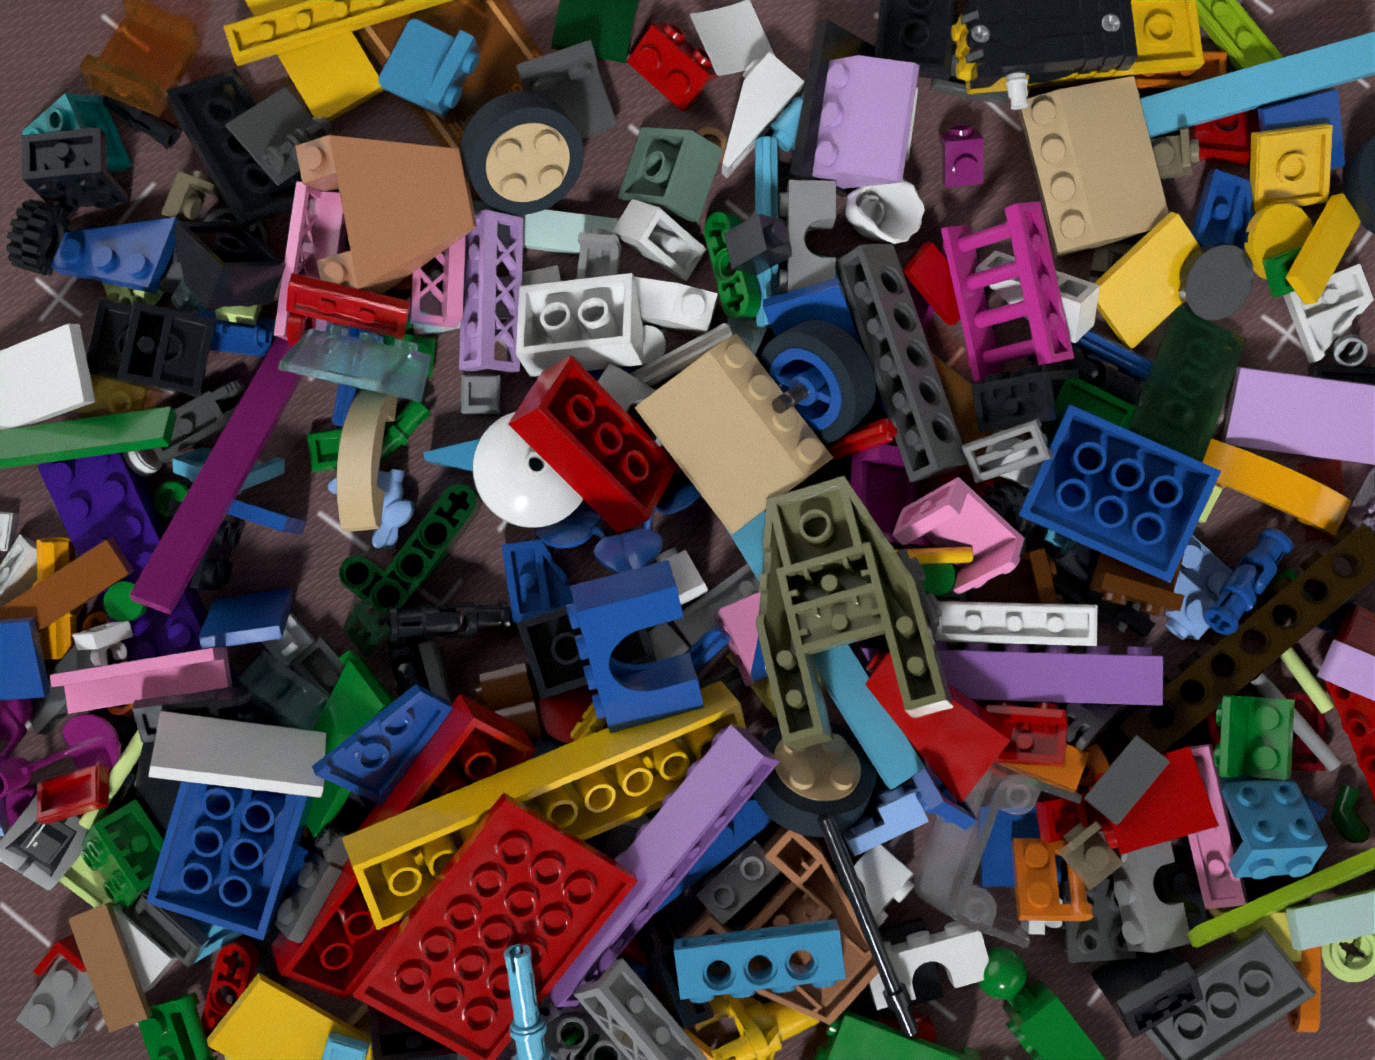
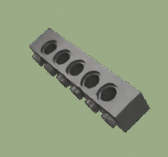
M860 245L838 259L836 267L867 358L871 364L888 419L892 420L894 427H897L898 433L894 437L909 481L915 482L942 477L967 465L968 462L894 245Z

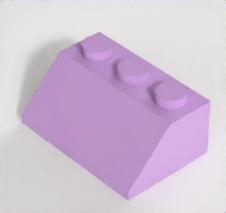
M860 55L829 61L812 172L813 177L824 181H836V186L843 189L902 183L919 72L918 64Z

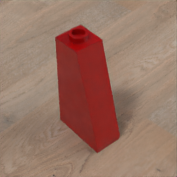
M879 649L865 668L871 672L865 685L952 795L962 803L1011 741L1012 729L949 683L947 685L953 708L916 718L911 717L904 708L890 651L888 650L884 653Z

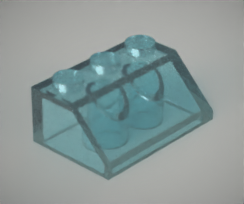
M327 324L326 331L310 328L279 362V370L421 402L431 356L417 352L419 344L395 339L393 346L383 344L384 337L366 332H360L359 339L349 337V329Z

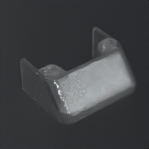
M994 762L965 798L978 822L964 830L951 822L946 824L939 815H934L914 871L915 874L913 875L916 894L923 901L966 927L1028 949L1030 940L1022 925L996 916L997 905L993 896L987 890L972 885L998 810L1013 815L1025 814L1035 806L1041 790L1079 804L1082 795L1077 790L1014 766Z

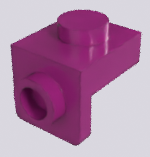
M954 125L949 127V131L939 132V142L942 144L943 185L945 187L984 184V138L976 129H972L970 125Z

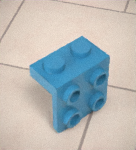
M411 19L384 66L378 82L383 89L445 120L450 109L457 105L462 94V86L468 75H471L478 65L480 51L474 36L462 30L454 38L418 19Z
M1293 780L1225 783L1221 793L1243 840L1228 864L1234 878L1252 877L1254 879H1264L1277 875L1300 877L1311 872L1313 866L1327 848V844L1297 783Z

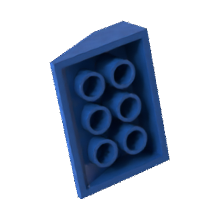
M1069 404L1062 409L1047 442V447L1052 450L1053 457L1039 462L1018 516L1170 583L1221 471Z
M181 781L146 903L264 940L277 920V913L287 887L285 883L300 845L314 797Z

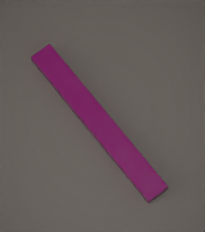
M276 337L129 595L132 601L170 615L172 614L313 359V351L311 349L292 347L288 341Z

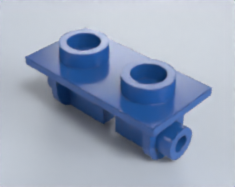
M198 310V315L216 319L210 350L266 357L272 346L275 319L258 317L255 325L217 320L214 311Z

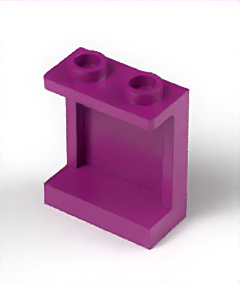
M883 444L853 454L850 485L891 546H893V549L931 547V541L927 538L918 537L902 545L892 536L902 509L918 500L919 481H909L899 448Z

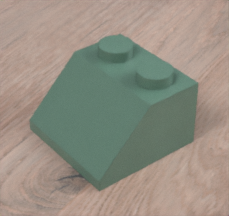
M641 127L617 199L627 204L634 199L659 207L672 219L699 222L723 149L692 130Z

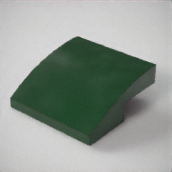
M560 0L551 49L562 50L591 40L596 58L626 64L634 35V23L640 0Z

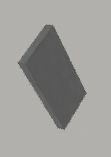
M1262 925L1194 970L1200 984L1203 1000L1145 1033L1167 1060H1215L1317 993L1312 984Z

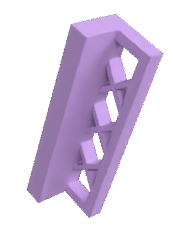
M482 210L475 212L477 227L469 232L465 239L463 318L460 321L459 370L473 372L493 369L518 372L520 371V360L516 356L519 287L522 286L524 218ZM498 224L510 226V243L505 247L497 237ZM501 261L509 270V281L505 285L502 284L496 275L497 265ZM500 299L508 308V319L503 324L495 314L496 303ZM499 338L507 346V361L494 360L495 342Z

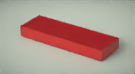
M292 273L288 284L286 311L403 339L411 302Z

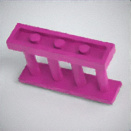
M1040 201L1017 203L1005 207L1006 223L972 233L970 225L949 226L941 229L944 241L943 249L949 264L968 351V364L972 370L974 381L986 379V375L1001 373L1000 363L1036 355L1038 365L1074 358ZM1011 238L1015 255L1014 262L975 273L976 267L979 265L975 249ZM1019 277L1024 300L989 310L984 287ZM1028 316L1032 339L997 348L992 325Z

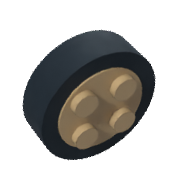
M531 91L510 92L486 103L469 121L461 142L467 176L477 194L490 207L512 215L537 213L559 202L575 185L584 161V147L581 136L564 109L550 97Z
M831 722L834 740L794 750L783 743L778 724L761 741L780 762L764 779L753 795L758 805L768 817L780 826L798 834L824 837L817 818L825 813L833 814L840 833L847 831L863 816L876 783V768L856 736L845 728Z

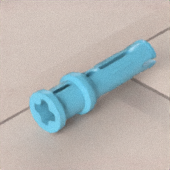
M521 944L512 945L505 949L504 958L508 972L514 1019L509 1027L510 1036L516 1043L517 1053L514 1056V1060H551L550 1051L545 1048L544 1034L547 1030L546 1021L539 1014L531 948L528 945H524L522 954Z

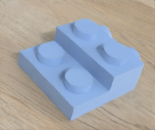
M1193 535L1185 549L1174 589L1175 593L1185 595L1181 611L1166 612L1164 617L1168 620L1165 626L1182 640L1185 638L1198 640L1210 627L1203 619V612L1206 608L1216 603L1220 597L1221 587L1233 573L1228 566Z
M914 782L909 785L897 786L892 790H889L886 785L875 791L877 797L869 800L876 815L869 817L868 813H864L853 827L842 832L848 847L855 856L929 822L924 808L916 797L919 789Z

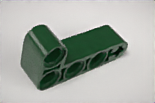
M455 484L448 487L387 568H384L369 557L353 555L346 558L339 568L341 583L383 614H386L388 607L383 601V593L388 587L393 585L400 593V600L395 606L396 610L407 609L481 510L480 496L475 490L464 484ZM468 494L466 501L470 504L467 510L459 508L452 516V518L459 520L457 525L441 517L444 511L452 515L456 510L457 504L454 502V499L457 495L465 497ZM444 524L447 529V538L443 543L434 545L430 540L429 532L434 525ZM418 554L423 559L424 568L419 575L411 576L407 572L406 562L411 556ZM359 563H364L369 570V576L362 584H357L352 577V570Z

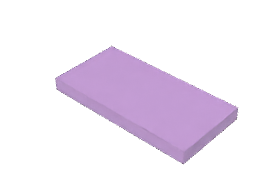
M1237 366L1221 442L1233 446L1375 465V385Z

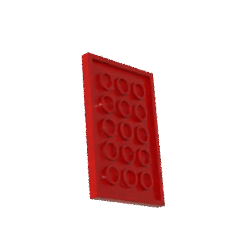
M503 792L351 986L352 996L470 1060H496L512 1039L509 1027L514 1019L508 972L504 958L505 949L512 945L521 944L523 954L524 945H528L531 948V962L537 1005L539 1006L635 886L638 879L633 871Z

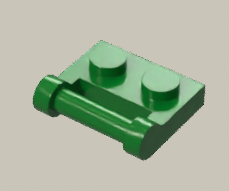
M196 992L149 1006L152 1015L138 1022L150 1060H219L218 1056L213 1057L211 1048L208 1046L207 1036L196 1005L200 1004Z

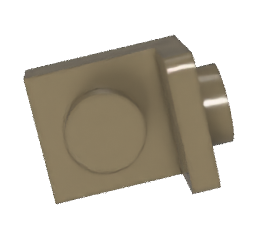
M1189 128L1180 129L1181 135L1150 139L1160 180L1193 175L1192 163L1200 162L1199 141L1198 139H1191Z
M194 170L191 176L178 171L161 214L166 218L176 217L181 222H190V220H194L200 211L201 193L222 201L223 197L209 175Z
M1098 821L1088 828L1083 822L1079 823L1063 836L1068 843L1058 851L1089 890L1093 889L1124 864L1115 852L1109 849L1106 841L1097 832L1102 828Z

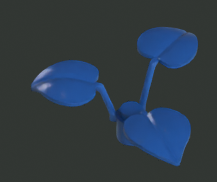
M673 475L650 519L644 522V529L633 530L629 533L623 532L621 535L607 537L604 530L598 526L603 518L592 507L578 506L563 520L549 526L538 527L535 534L545 544L556 548H572L589 540L592 534L597 535L601 540L594 548L596 560L608 570L618 574L648 566L660 553L663 546L662 538L657 532L651 530L652 516L656 510L663 514L678 512L691 505L701 494L687 476Z

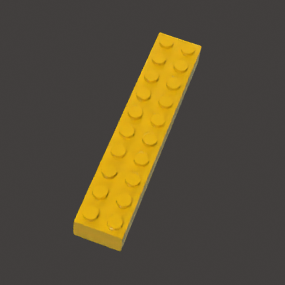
M718 681L700 689L704 708L612 733L609 732V728H605L343 837L342 841L376 929L379 930L400 921L408 915L503 792L582 841L661 808L663 799L670 792L679 788L687 778L686 772L689 767L707 754L712 747V740L722 729L728 728L730 724L746 729L740 702L722 681Z

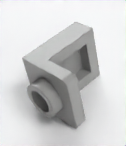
M599 228L590 229L589 233H579L580 254L576 279L618 275L621 245L617 236L612 235L613 233L609 230Z

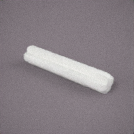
M723 323L630 373V375L653 387L687 368L709 350L734 335V332L729 324Z

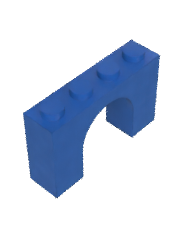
M668 560L570 586L574 603L566 605L572 630L581 628L582 634L575 636L580 659L589 658L590 665L583 666L589 690L598 689L599 694L592 695L594 708L598 719L606 717L610 733L704 708L698 678L689 652L647 664L636 665L620 662L611 656L615 646L627 635L640 629L684 618L677 585Z

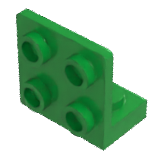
M1223 695V701L1218 704L1216 711L1217 726L1221 727V741L1217 743L1214 751V763L1216 767H1219L1220 777L1251 776L1291 780L1295 700Z
M135 799L92 825L81 844L83 847L81 855L86 865L92 871L97 869L105 880L103 889L108 898L114 904L119 902L123 909H126L135 902L142 891L151 886L164 840Z

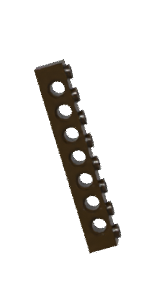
M1365 523L1361 524L1354 531L1347 525L1329 540L1334 546L1323 556L1317 550L1299 565L1304 571L1293 581L1288 576L1284 577L1269 590L1273 598L1263 606L1256 602L1250 611H1245L1240 617L1243 622L1235 633L1230 635L1216 633L1208 640L1213 646L1202 656L1195 651L1178 665L1182 673L1170 681L1164 676L1163 706L1129 705L1118 716L1122 721L1115 727L1118 733L1128 744L1137 735L1160 754L1165 752L1217 709L1218 704L1223 701V695H1234L1375 578V534ZM1336 557H1342L1349 561L1352 569L1350 575H1342L1336 571L1334 567V559ZM1305 582L1315 583L1320 588L1321 598L1319 601L1310 600L1305 596L1303 592ZM1274 607H1282L1290 613L1291 622L1289 626H1280L1274 621L1272 616ZM1244 632H1252L1259 637L1261 641L1259 651L1252 652L1243 646L1242 635ZM1214 657H1223L1229 662L1231 670L1227 677L1217 676L1212 671L1211 661ZM1183 682H1193L1199 687L1200 698L1197 702H1188L1181 696L1180 688ZM1160 706L1169 712L1170 723L1166 728L1156 727L1151 722L1150 711L1153 707Z

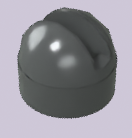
M1343 334L1334 342L1333 354L1336 361L1342 366L1353 367L1359 365L1367 356V346L1364 340L1357 334ZM1352 342L1347 348L1345 355L1340 354L1346 345Z

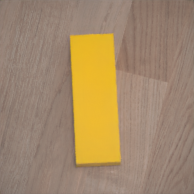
M1343 193L1330 197L1285 277L1305 305L1318 302L1361 223L1357 213Z

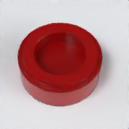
M290 312L286 328L287 340L290 346L307 348L311 345L315 335V318Z

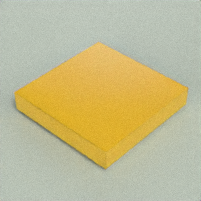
M1323 123L1251 133L1250 185L1253 197L1251 202L1253 212L1273 204L1290 203L1300 207L1327 203L1329 201L1333 125Z

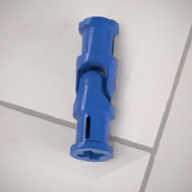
M1266 528L1264 531H1261L1258 535V543L1253 551H1248L1243 556L1231 577L1221 587L1220 597L1216 603L1206 608L1203 612L1205 623L1220 634L1230 635L1235 633L1239 627L1238 620L1242 614L1252 609L1257 602V596L1265 590L1277 573L1279 561L1293 550L1291 539L1285 536L1283 532L1274 528Z

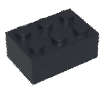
M566 607L516 622L541 699L588 684L583 666L590 665L589 658L580 659L575 636L582 634L581 628L572 630ZM647 628L627 635L615 646L611 653L614 659L627 664H647L657 661Z

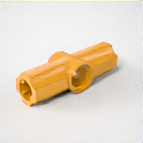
M69 537L41 538L36 540L37 581L34 582L33 586L75 560V547ZM83 605L39 632L44 659L64 658L75 646L73 635L77 634V615L80 614Z

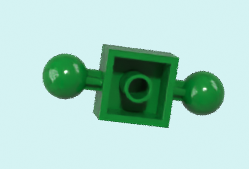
M994 947L987 950L989 962L984 969V980L977 983L988 996L999 1000L1006 999L1009 1002L1003 1008L1011 1018L1005 1025L1028 1054L1035 1049V1052L1029 1055L1032 1060H1106L1057 996L1040 979L1027 988L1025 985L1027 981V968L1018 953L1006 947Z

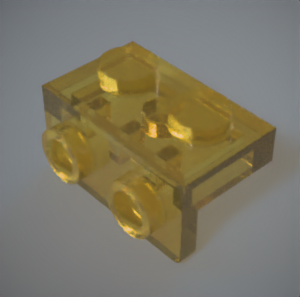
M90 373L95 402L73 411L79 412L80 418H90L156 408L145 406L148 392L146 387Z

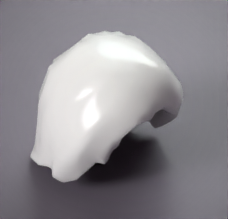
M905 179L902 180V183L857 187L856 190L849 193L846 197L845 215L848 222L851 223L854 230L870 240L886 241L893 244L906 242L912 234L918 232L922 224L921 218L925 211L923 202L915 186Z

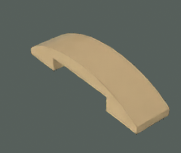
M396 383L362 387L355 396L347 413L341 434L337 461V503L341 529L344 532L380 529L385 492L377 486L385 422L395 421L399 386Z

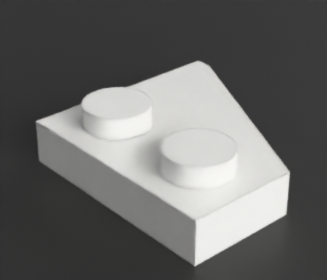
M1360 264L1332 274L1317 303L1305 305L1295 291L1284 295L1309 363L1321 360L1325 356L1324 352L1337 337H1341L1352 325V320L1356 315L1362 314L1374 300Z

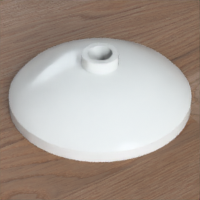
M515 412L507 414L495 421L486 430L476 447L473 459V478L476 489L485 505L496 516L508 523L528 528L555 524L569 516L581 504L583 498L508 425ZM531 458L541 460L543 464L541 471L530 469L529 460Z

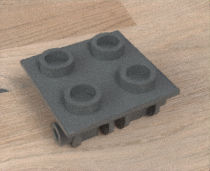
M286 87L225 125L277 186L300 171L295 146L327 136L329 131L332 130L331 123L327 118H312Z
M1104 879L1091 890L1086 887L1087 902L1092 904V919L1087 921H1065L1066 924H1062L1061 929H1066V932H1064L1065 948L1063 953H1067V961L1069 963L1137 959L1135 951H1128L1127 943L1123 936L1120 908L1114 893V879ZM1062 880V888H1058L1059 892H1061V899L1063 904H1071L1069 880Z

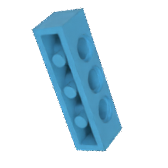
M836 919L675 939L674 942L680 1000L690 999L692 1003L708 1002L714 999V995L730 994L734 998H744L754 995L755 990L770 988L772 992L785 993L796 989V985L811 983L813 987L825 988L837 984V980L846 979L840 929ZM798 950H805L812 955L809 962L804 965H795L789 959ZM763 955L769 958L771 963L764 970H755L749 966V961L755 956ZM721 960L726 962L730 969L723 975H714L708 970V966L714 961Z

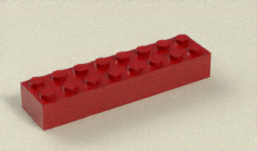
M459 694L451 705L453 708L384 804H377L357 831L526 762L533 756L536 749L522 726ZM349 857L342 868L341 875L303 942L299 944L291 941L280 932L271 944L279 975L344 1000L349 998L352 994L351 986L404 920L402 919L379 930L376 929Z

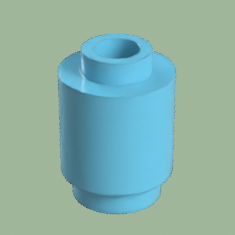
M804 93L799 98L794 97L770 125L773 132L771 137L776 138L778 147L786 152L795 148Z

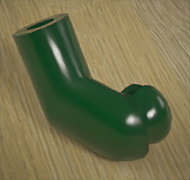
M1340 784L1331 812V820L1345 840L1350 843H1363L1368 840L1370 829L1355 811L1360 790Z

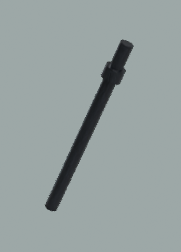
M825 813L819 816L817 821L884 985V999L888 1009L894 1011L903 1035L906 1037L913 1036L919 1029L909 1006L911 1003L910 995L906 985L900 983L834 816L832 813Z

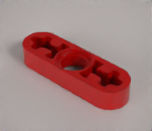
M246 938L234 939L218 953L201 1018L207 1038L215 1029L214 1026L221 1021L222 1017L234 1005L222 999L220 994L221 986L232 987L237 994L238 1000L255 977L259 962V951L256 945ZM238 951L240 953V960L244 961V963L236 969L235 975H231L230 973L234 970L237 961L236 957L232 954Z

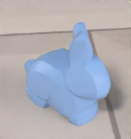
M392 469L389 472L379 471L377 486L385 492L381 526L380 529H375L372 536V544L377 549L383 547L387 550L395 549L398 541V528L405 525L415 511V504L411 500L403 499L404 489L402 482L404 471ZM337 477L331 479L328 484V490L333 494H337Z

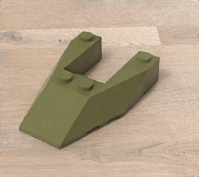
M842 476L767 499L762 548L764 550L763 571L760 574L759 591L761 594L759 616H756V628L783 743L796 750L834 740L813 654L883 634L886 635L905 711L911 717L916 718L953 708L943 666L916 581L847 479Z

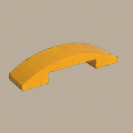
M1211 438L1207 443L1206 452L1201 461L1221 471L1216 485L1222 488H1231L1297 517V521L1331 536L1337 534L1352 501L1333 489L1292 469Z

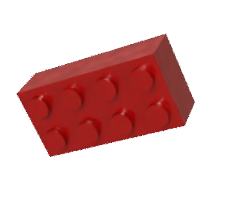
M572 355L540 374L508 423L617 533L650 519L678 467L670 456Z

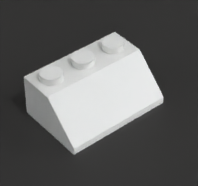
M632 273L519 287L516 356L530 377L540 376L544 370L571 355L586 371L606 369L609 362L617 367L643 365V325L635 279Z

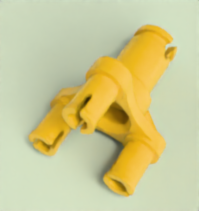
M730 994L714 995V999L709 1001L714 1017L693 1027L698 1032L701 1028L725 1016H728L730 1019L733 1018L741 1037L718 1049L711 1050L713 1058L716 1060H773L775 1052L782 1049L781 1042L818 1024L820 1021L774 1000L763 1005L760 1001L750 996L734 998Z

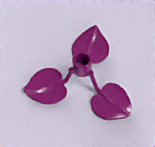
M31 699L0 700V739L11 741L0 755V798L6 796L5 811L10 827L14 825L37 795V786H26L32 777L33 771L72 754L74 765L78 770L101 764L108 766L109 773L120 758L121 743L119 742L118 733L107 720L94 714H80L71 718L62 730L64 739L69 747L30 764L25 758L8 757L27 734V728L24 723L30 721L33 716Z

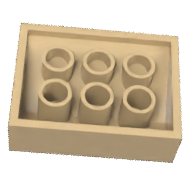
M1134 76L1058 89L1028 98V106L1024 109H1019L1056 258L1147 234L1169 214Z
M735 333L709 350L635 407L731 535L765 511L767 499L791 492L833 459L794 406L781 414L774 411L772 401L782 395L783 392L738 333Z

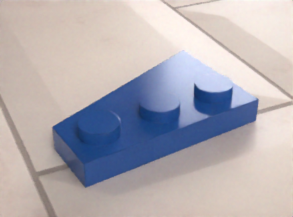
M176 217L65 232L51 268L63 275L157 294L177 243L174 227L176 222L181 221Z
M415 684L311 767L315 775L379 805H383L453 707L448 700Z

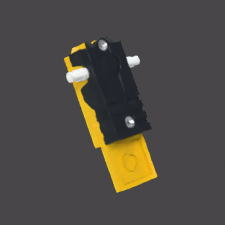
M969 0L958 18V22L952 25L951 28L952 40L957 43V49L955 50L956 60H959V63L956 64L957 79L966 82L967 94L1008 91L1012 110L1024 109L1028 106L1027 89L1092 84L1119 79L1126 75L1196 70L1204 64L1196 0Z

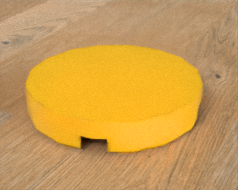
M1290 203L1268 205L1257 211L1248 223L1246 232H1249L1248 242L1244 243V248L1253 263L1254 272L1259 277L1267 280L1262 260L1291 248L1303 247L1313 229L1311 219L1301 208Z

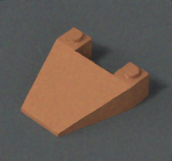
M327 135L295 146L302 184L325 192L339 189L350 251L317 260L320 280L382 295L477 227L461 149Z
M780 826L763 845L764 856L787 876L786 880L740 930L736 929L729 921L726 924H722L706 907L684 931L683 938L836 919L840 929L846 979L837 980V984L825 988L813 987L812 983L796 985V989L785 993L772 992L771 988L755 990L760 995L831 1025L878 974V970L849 898L819 843L811 836L798 834ZM798 950L791 955L789 960L795 965H804L809 962L812 955L805 950ZM758 955L753 957L748 964L755 970H764L770 965L771 961L766 956ZM721 960L714 961L708 966V970L715 975H723L730 969V966Z

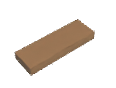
M111 902L68 918L109 1033L149 1018L152 1014Z

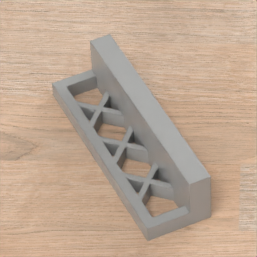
M624 959L615 960L598 981L581 985L573 994L629 1060H708Z

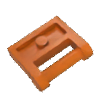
M1013 838L1011 851L1018 921H1087L1093 918L1092 904L1087 902L1086 886L1068 863L1067 871L1071 904H1060L1055 856H1061L1058 851L1068 843L1065 839L1049 843L1041 842V838Z

